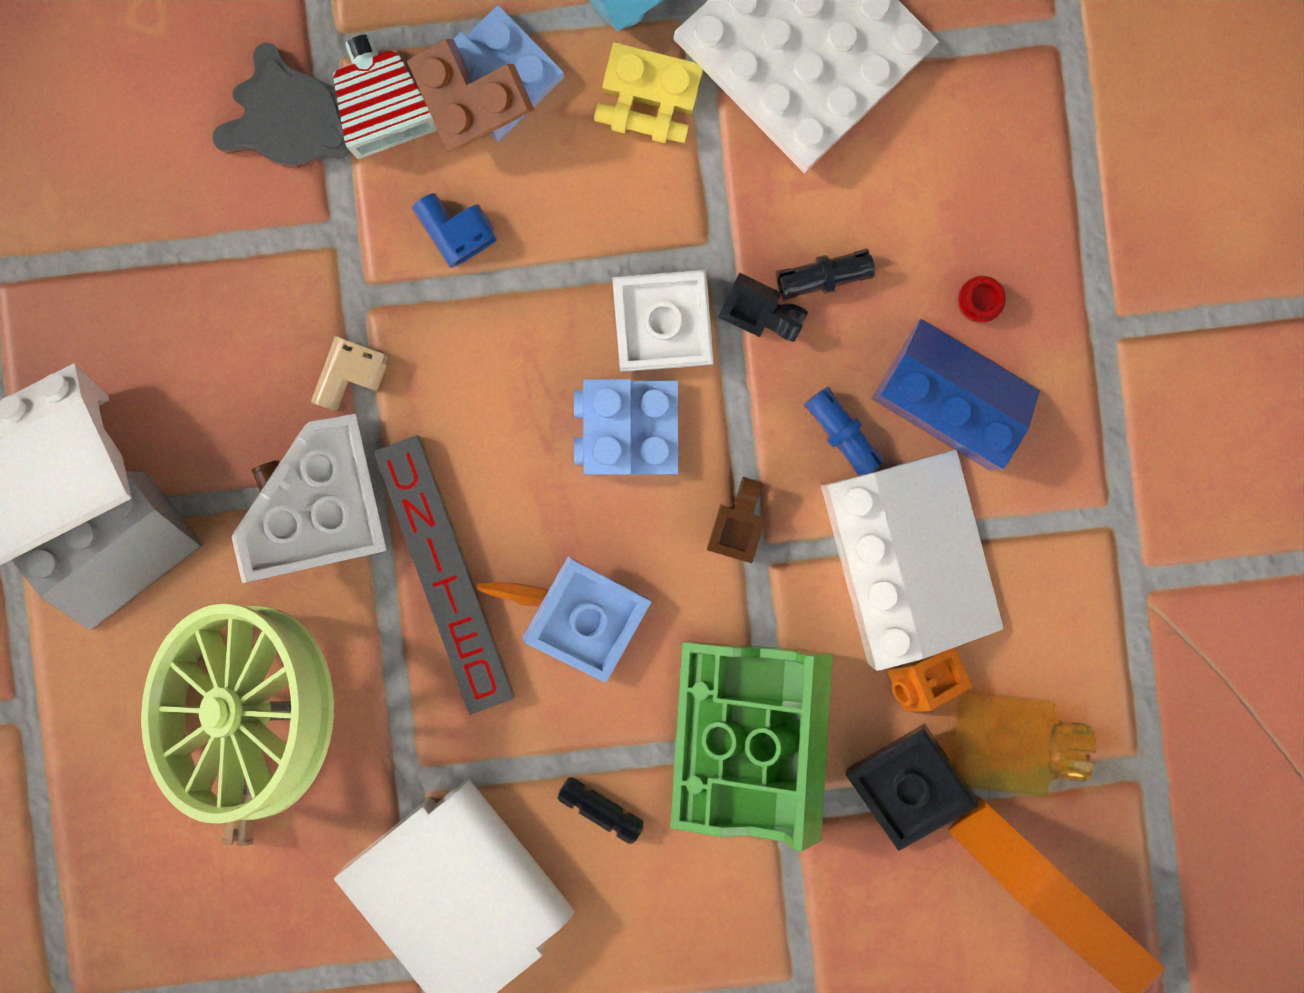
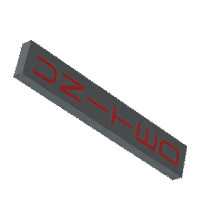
M416 435L373 451L469 715L514 699L515 694L421 437Z

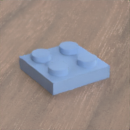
M568 556L522 639L525 644L606 683L652 601Z

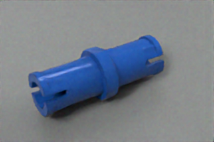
M828 386L816 393L804 404L829 436L827 442L831 447L837 446L853 466L858 476L872 473L885 461L859 429L862 424L857 417L851 419Z

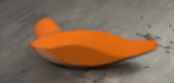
M511 582L478 583L477 590L489 595L512 600L521 606H538V609L549 589Z

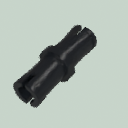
M866 248L831 259L827 255L816 257L815 263L776 271L777 286L779 292L782 293V299L788 300L799 295L821 290L824 294L834 292L837 286L874 278L875 265L872 255H869L870 251Z

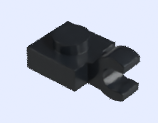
M739 272L718 318L758 337L761 336L766 327L777 333L780 337L795 342L803 327L802 324L808 311L795 304H777L782 294L781 292Z

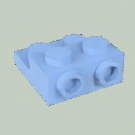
M499 5L467 35L461 31L453 39L473 82L506 64H515L533 107L565 78L564 72ZM526 115L490 134L499 142Z
M631 379L583 380V390H574V418H583V437L574 438L575 465H584V475H678V381H631Z

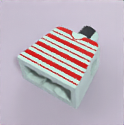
M369 34L359 35L348 40L345 45L352 65L336 70L333 73L344 140L349 151L357 159H361L437 131L423 96L397 51L390 50L379 54L373 37Z

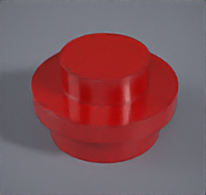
M976 276L963 284L959 290L957 301L959 310L965 318L975 323H987L1001 314L1005 307L1006 296L1003 287L997 280L989 276Z

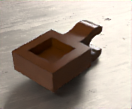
M742 477L734 508L720 504L707 545L708 551L752 564L766 520L765 517L753 514L762 486L760 481Z

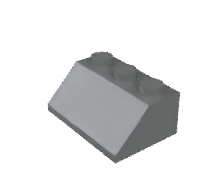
M126 471L132 499L12 559L42 599L88 630L96 628L203 546L147 472Z

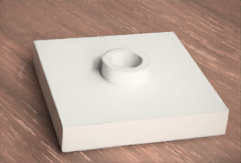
M706 270L612 277L620 373L709 366L714 364Z

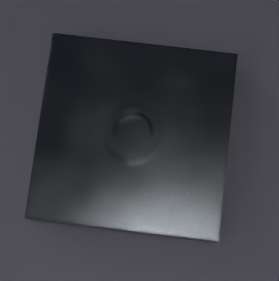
M925 723L846 770L845 775L898 851L978 807L979 800Z

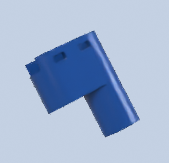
M431 193L418 200L412 207L450 268L461 265L497 241L493 233L494 227L478 204L465 209L451 218L435 193Z

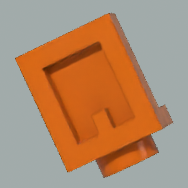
M956 647L910 664L894 666L887 671L892 682L893 695L905 712L932 711L973 688Z

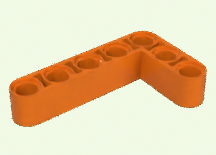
M978 796V807L959 817L948 829L949 833L1024 908L1121 993H1144L1166 968Z

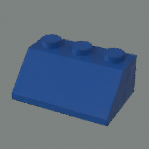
M919 319L871 399L986 469L1004 470L1030 427L1040 390L926 321Z

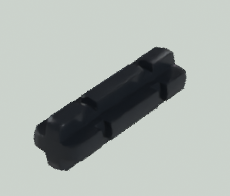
M569 777L564 782L558 792L557 799L559 802L571 809L574 806L579 808L578 813L608 832H611L613 829L617 833L616 837L627 844H633L638 839L644 827V823L640 818L630 812L625 815L622 813V807L593 789L590 792L586 791L584 788L586 785L573 777Z

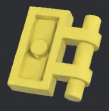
M613 42L602 84V93L619 98L616 107L598 103L594 121L611 125L612 131L625 134L628 129L652 135V141L666 144L668 139L685 144L689 125L672 121L674 111L688 115L693 114L703 69L695 62ZM636 101L660 107L657 117L631 111L633 102Z

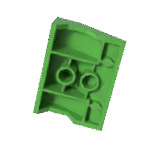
M682 642L671 829L717 837L753 836L782 841L792 850L801 852L822 840L833 653L791 648Z

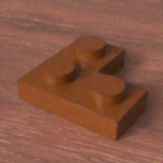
M445 39L407 60L447 152L456 151L534 111L515 64H506L473 82L457 45L452 39Z

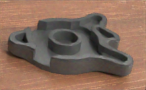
M266 42L257 46L253 54L254 75L237 85L233 90L234 100L244 107L245 113L241 118L222 124L214 130V145L224 153L245 150L255 151L271 162L286 168H300L298 165L308 164L316 159L320 162L327 158L341 159L346 157L350 151L344 140L341 118L332 94L320 81L308 74L289 68L285 64L280 51L273 44Z

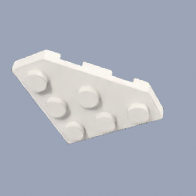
M356 414L311 421L305 424L231 536L242 583L387 551Z

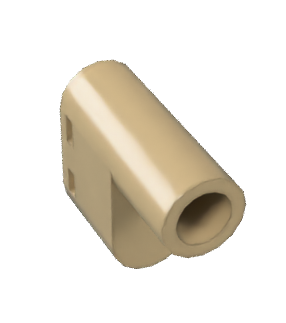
M335 336L311 402L338 412L348 382L378 391L387 367L385 363L388 356Z

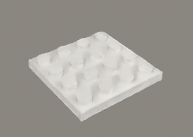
M708 0L675 31L673 37L674 41L803 173L810 169L934 50L939 43L899 0Z

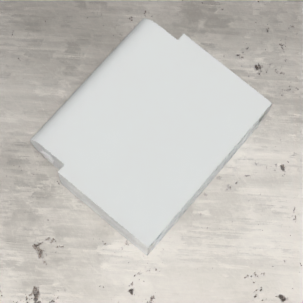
M470 779L453 788L438 803L430 796L348 862L334 878L336 883L425 993H497L543 955L546 940L560 930L575 912V909Z

